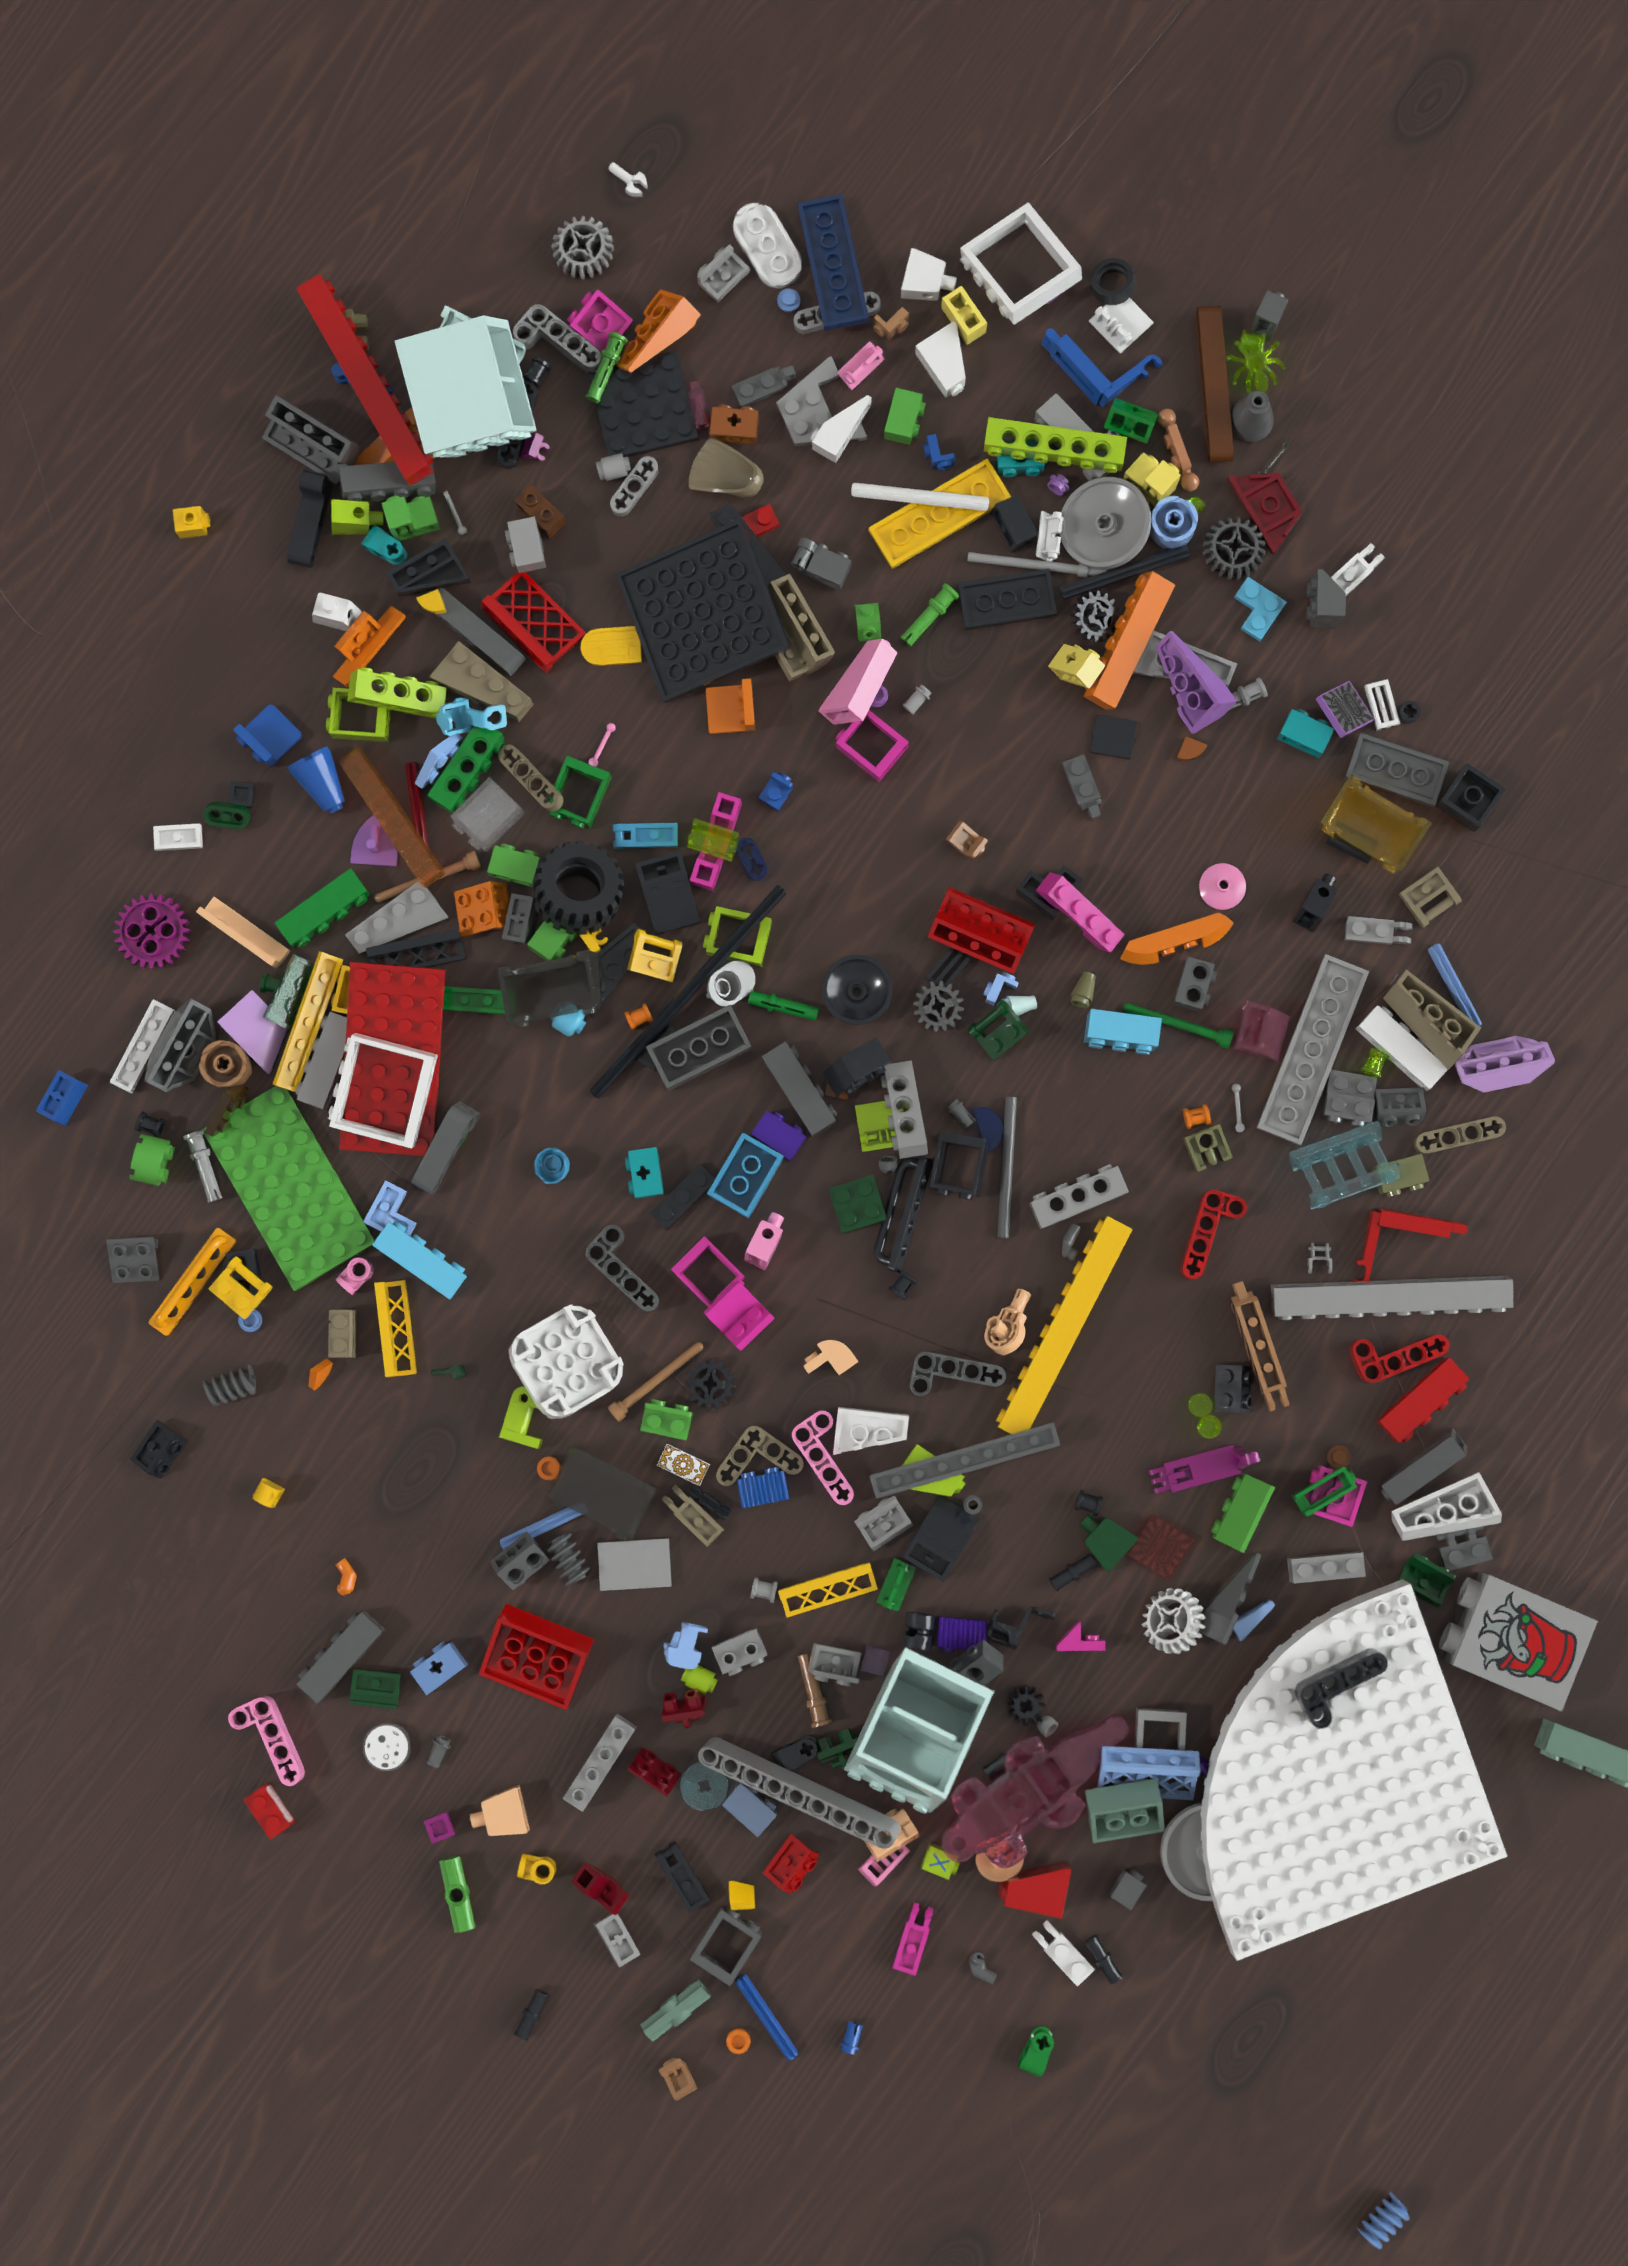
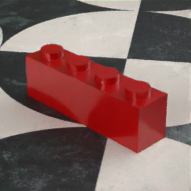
M1450 1357L1444 1358L1376 1422L1395 1443H1400L1401 1441L1405 1443L1414 1435L1413 1430L1418 1425L1423 1427L1432 1419L1430 1414L1436 1409L1438 1411L1442 1410L1449 1403L1448 1398L1453 1393L1458 1395L1467 1387L1465 1382L1469 1378Z

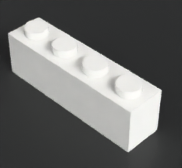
M1377 1005L1355 1029L1418 1086L1423 1087L1425 1092L1430 1090L1448 1069L1427 1049L1428 1047L1420 1038L1415 1039L1410 1034L1411 1030L1402 1022L1398 1024L1392 1018L1393 1014L1383 1006L1380 1008Z

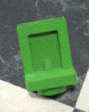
M878 603L855 605L858 640L881 639Z

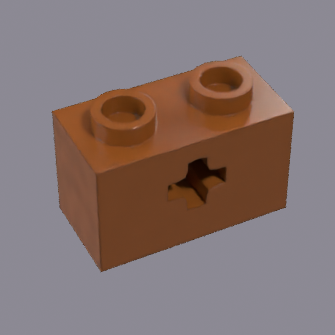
M728 405L712 407L710 438L726 443L756 445L759 423L758 411L751 407H741V409H732ZM733 421H738L736 426L733 427Z

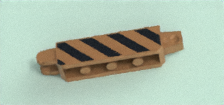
M1243 1281L1234 1283L1232 1286L1235 1296L1231 1297V1307L1260 1394L1264 1395L1270 1412L1275 1410V1403L1270 1393L1278 1390L1281 1404L1287 1407L1289 1406V1401L1284 1388L1287 1387L1259 1301L1252 1291H1246Z

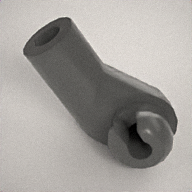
M1075 1224L1070 1225L1062 1243V1256L1071 1261L1078 1254V1250L1072 1246L1081 1231V1228Z

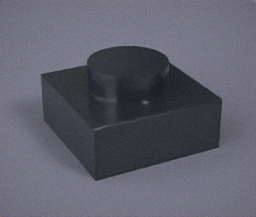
M231 781L228 803L252 808L255 784Z

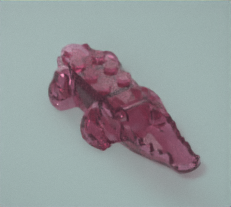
M1112 1715L1098 1724L1061 1736L1052 1748L1047 1751L1043 1749L1044 1745L1040 1742L1039 1736L1027 1738L1014 1744L1005 1757V1774L987 1787L976 1777H973L960 1784L954 1790L951 1796L952 1805L958 1816L951 1825V1828H948L942 1836L941 1845L945 1855L952 1861L964 1862L969 1860L974 1854L977 1855L985 1852L992 1863L1000 1868H1009L1019 1863L1027 1855L1028 1851L1022 1837L1037 1825L1042 1823L1054 1829L1072 1825L1080 1817L1086 1806V1803L1076 1796V1790L1088 1782L1100 1769L1102 1746L1115 1747L1128 1736L1129 1728L1126 1721L1119 1715ZM1067 1780L1068 1785L1062 1786L1061 1783Z

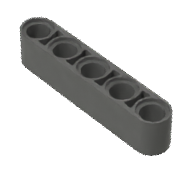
M440 587L438 590L447 612L435 615L511 677L526 658L450 593Z

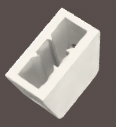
M912 248L901 288V298L936 301L939 298L941 289L954 291L957 278L944 275L946 262Z
M318 593L312 618L313 623L347 631L362 611L350 600Z

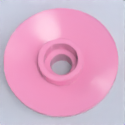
M1220 863L1209 867L1203 873L1199 882V891L1202 899L1210 907L1227 910L1241 902L1246 892V882L1243 874L1236 867ZM1221 881H1225L1228 884L1226 889L1220 887Z

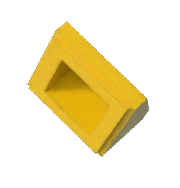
M729 1881L731 1910L755 1909L754 1886Z

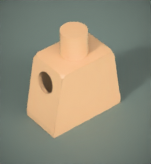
M520 1785L484 1799L481 1802L483 1811L470 1814L472 1827L477 1828L486 1825L488 1836L525 1834L530 1830Z

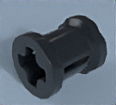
M534 356L532 365L527 373H523L522 377L525 381L533 382L539 388L541 386L540 381L545 373L551 370V366L543 359Z
M142 1111L136 1121L135 1130L138 1132L144 1131L160 1138L165 1129L166 1120L163 1118L156 1119Z
M901 1270L900 1277L893 1286L889 1287V1290L905 1301L907 1299L906 1295L914 1284L917 1285L919 1281Z
M1080 1489L1074 1510L1082 1509L1092 1512L1097 1517L1102 1506L1103 1496L1096 1497L1084 1493V1490Z

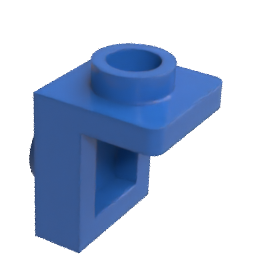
M936 434L928 435L926 444H923L925 458H930L932 469L947 470L951 468V465L955 464V454L941 456Z

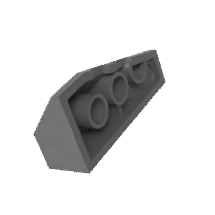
M1253 1552L1203 1607L1204 1609L1199 1614L1205 1615L1206 1618L1201 1621V1624L1206 1628L1200 1629V1633L1220 1643L1227 1644L1239 1616L1235 1612L1236 1607L1239 1608L1245 1600L1246 1590L1244 1587L1251 1583L1261 1554Z

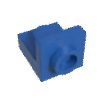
M772 772L770 775L771 779L760 794L759 800L779 812L792 791L793 784L790 782L791 778L784 773L779 772V774Z

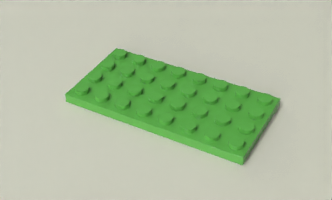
M275 1086L244 1104L241 1109L238 1108L233 1113H230L227 1119L230 1121L229 1125L223 1133L213 1137L204 1133L293 1291L301 1289L372 1247V1243L375 1241L366 1223L363 1222L362 1216L288 1089Z

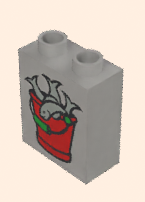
M1479 1572L1476 1580L1467 1577L1461 1586L1457 1598V1604L1465 1607L1459 1624L1456 1625L1449 1622L1439 1642V1649L1447 1652L1444 1661L1562 1711L1598 1621L1491 1575Z

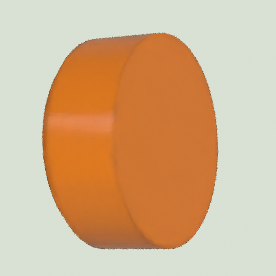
M544 1457L537 1465V1472L544 1480L556 1479L561 1473V1463L555 1457Z
M743 2028L732 2029L726 2039L728 2049L734 2054L746 2052L750 2046V2035Z

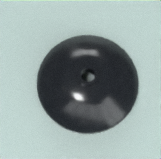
M849 955L836 961L826 972L822 984V996L825 1006L835 1018L850 1025H864L875 1021L887 1010L892 998V981L885 967L877 960L865 955ZM855 988H859L862 991L860 996L853 994Z

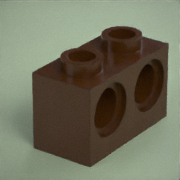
M531 484L515 499L517 508L527 518L535 516L539 530L549 539L566 524L564 516Z

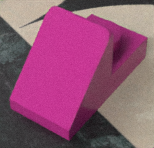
M1078 1620L1056 1643V1650L1105 1651V1640L1099 1639V1635H1085V1639H1081V1621Z

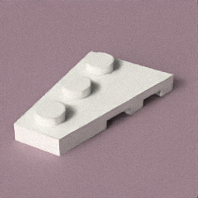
M838 1407L833 1455L906 1440L909 1415Z

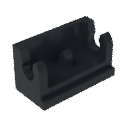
M1018 495L995 504L990 512L1011 553L1032 543V539L1039 535Z

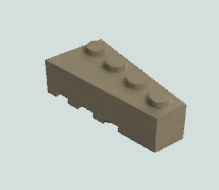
M459 641L429 676L431 681L438 682L439 686L446 687L451 692L464 696L479 705L486 707L504 705L506 717L520 722L534 705L529 696Z
M1408 970L1404 971L1383 997L1389 1006L1448 1070L1464 1054L1481 1029L1479 1025Z

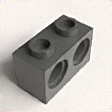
M1267 290L1255 315L1250 332L1271 340L1282 318L1288 299L1279 292Z
M1187 957L1173 1005L1200 1012L1203 1007H1207L1211 994L1207 993L1209 984H1214L1217 971H1213L1215 964ZM1196 968L1202 969L1205 973V978H1195L1193 970ZM1187 992H1197L1199 996L1198 1001H1190L1187 998Z
M526 1531L493 1558L490 1563L496 1574L514 1590L537 1570L542 1569L550 1559L541 1545Z

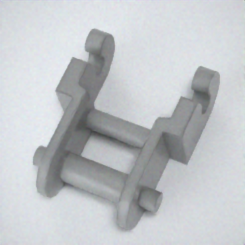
M1311 1243V1247H1308V1250H1311V1258L1307 1259L1308 1273H1312L1313 1260H1325L1329 1267L1328 1274H1332V1258H1329L1331 1247H1329V1244L1314 1246V1243ZM1315 1251H1325V1256H1315Z

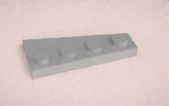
M1153 630L1133 674L1170 679L1169 674L1164 672L1156 648L1166 635ZM1185 643L1228 687L1237 663Z
M420 879L346 933L345 936L360 954L365 952L368 947L382 945L446 919L449 916Z

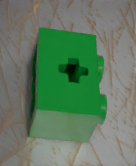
M1115 398L1104 428L1147 444L1158 413Z

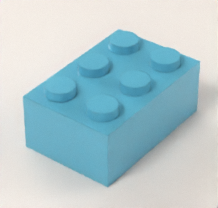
M1091 1009L1087 1015L1084 1043H1089L1091 1048L1102 1049L1103 1046H1112L1114 1051L1126 1052V1049H1135L1137 1054L1149 1055L1159 1045L1162 1018Z

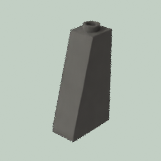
M1453 1428L1386 1478L1381 1485L1383 1488L1381 1490L1382 1494L1389 1502L1393 1501L1395 1505L1399 1504L1464 1458L1467 1454V1445Z

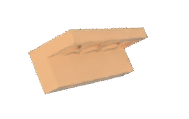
M216 897L212 898L205 909L199 907L196 911L276 970L290 952L285 946Z

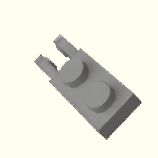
M1347 916L1344 940L1387 945L1393 943L1411 944V938L1407 936H1393L1394 929L1411 930L1413 924L1394 922V920Z

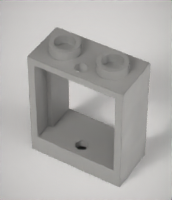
M1136 1707L1134 1748H1143L1144 1720L1179 1722L1177 1750L1185 1751L1187 1713L1184 1710Z

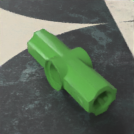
M460 1855L439 1860L446 1891L445 1899L449 1905L454 1932L460 1933L474 1929L476 1926L469 1898L470 1890L466 1884ZM452 1889H460L463 1892V1899H455L452 1896Z

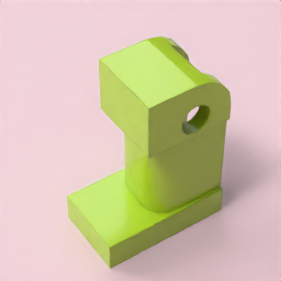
M524 1386L517 1388L512 1394L499 1437L540 1449L543 1439L526 1435L534 1408H537ZM523 1394L528 1396L526 1403L521 1399Z

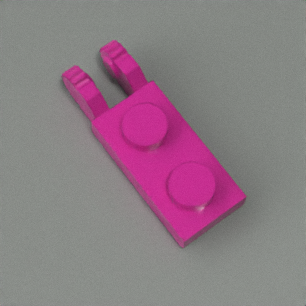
M913 1903L909 1920H906L895 1956L893 1969L916 1976L929 1934V1924L934 1908L928 1907L924 1915L923 1925L914 1922L919 1911V1904Z

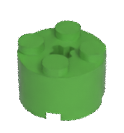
M141 1134L139 1138L143 1139L142 1144H136L130 1168L134 1169L135 1173L134 1175L130 1174V1180L159 1186L161 1182H167L169 1170L166 1169L168 1160L172 1161L175 1147L171 1145L170 1140Z

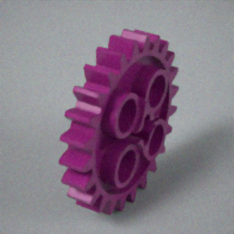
M150 893L148 900L143 895H140V902L131 899L133 906L129 907L125 904L124 907L127 912H118L122 917V921L114 922L120 926V929L113 931V933L120 935L114 941L117 944H123L118 950L121 953L126 952L124 958L127 960L132 958L131 963L135 966L140 962V967L143 969L147 967L148 963L152 970H155L156 963L162 969L165 966L164 961L172 965V957L175 956L180 959L178 951L187 950L182 945L183 942H190L185 937V934L191 933L190 929L185 928L190 921L182 919L186 912H178L181 906L178 903L172 906L173 900L171 898L164 902V896L161 894L157 900L152 893ZM152 910H156L157 917L154 920L149 921V912ZM173 926L174 931L172 935L165 937L164 930L166 927ZM140 927V934L137 937H132L131 932L133 928ZM150 928L154 929L155 935H151ZM151 943H157L156 951L148 953V946Z

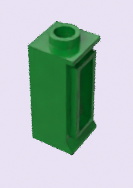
M1339 1466L1291 1496L1303 1516L1308 1517L1357 1488L1354 1483L1357 1479L1350 1468L1346 1469L1344 1466ZM1337 1476L1343 1486L1310 1505L1305 1494Z

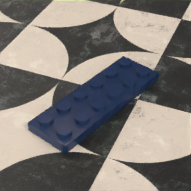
M842 194L797 203L824 331L869 322Z

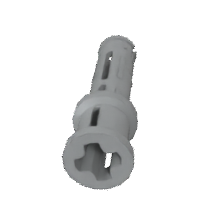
M1260 677L1256 679V682L1245 687L1239 686L1236 692L1232 693L1237 702L1229 710L1240 705L1247 706L1251 701L1261 696L1263 698L1268 696L1266 687Z
M200 1130L183 1136V1139L187 1140L191 1152L189 1157L196 1163L209 1203L223 1197L221 1196L208 1157L211 1151L206 1147L203 1138L204 1130Z

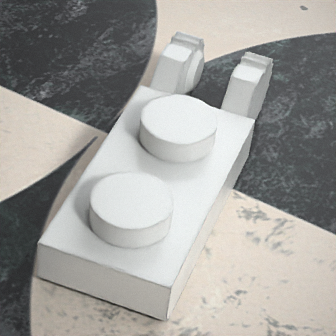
M1372 543L1361 553H1357L1331 577L1346 593V596L1371 574L1374 568L1385 558L1382 554L1377 555L1370 564L1364 560L1375 548Z
M1046 1920L1043 1925L1055 1938L1048 1943L1041 1933L1035 1931L1032 1935L1051 1959L1078 1987L1095 1969L1073 1944Z

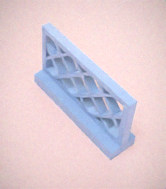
M1102 1746L1097 1787H1108L1104 1785L1109 1782L1115 1785L1138 1782L1149 1776L1152 1779L1157 1778L1158 1785L1160 1784L1164 1787L1159 1789L1161 1798L1193 1800L1197 1777L1200 1774L1199 1751ZM1123 1775L1128 1777V1779L1124 1781H1121L1118 1778ZM1171 1778H1174L1175 1780H1177L1176 1782H1174V1783H1172V1784H1169V1783L1167 1782V1780H1169V1779H1171ZM1182 1786H1185L1187 1789H1189V1791H1180L1177 1789Z

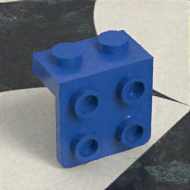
M268 705L245 728L239 723L233 729L238 735L235 739L244 748L249 746L254 751L252 756L261 765L265 762L270 768L302 738V733L274 705Z

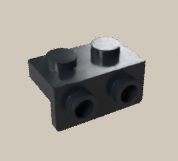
M1216 1364L1214 1412L1250 1413L1253 1403L1250 1391L1254 1379L1251 1366Z

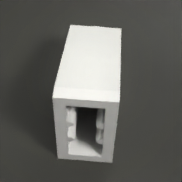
M953 321L917 344L915 349L916 356L945 398L951 394L952 396L959 394L964 389L966 379L957 324Z

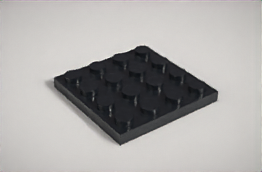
M677 351L656 355L632 372L619 369L617 365H614L600 402L595 403L608 456L622 453L623 457H631L699 440ZM596 371L588 372L590 383H592Z

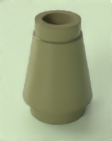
M1083 972L1070 995V1002L1080 1008H1088L1089 1004H1092L1096 979L1094 974Z

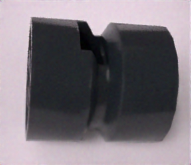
M906 1611L904 1625L907 1627V1630L903 1632L901 1645L916 1649L932 1650L933 1636L930 1633L935 1630L936 1616Z

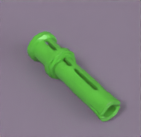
M609 332L608 334L609 340L607 345L600 353L602 360L585 396L594 403L600 402L615 364L620 362V353L623 346L628 343L624 336L615 332Z
M946 583L942 585L943 589L937 596L929 600V606L900 636L904 643L907 642L909 647H912L913 643L939 615L942 616L946 613V608L954 600L959 599L958 593Z

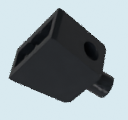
M1324 874L1321 880L1317 879L1314 882L1292 922L1311 932L1317 928L1338 891L1333 887L1337 881L1334 876Z

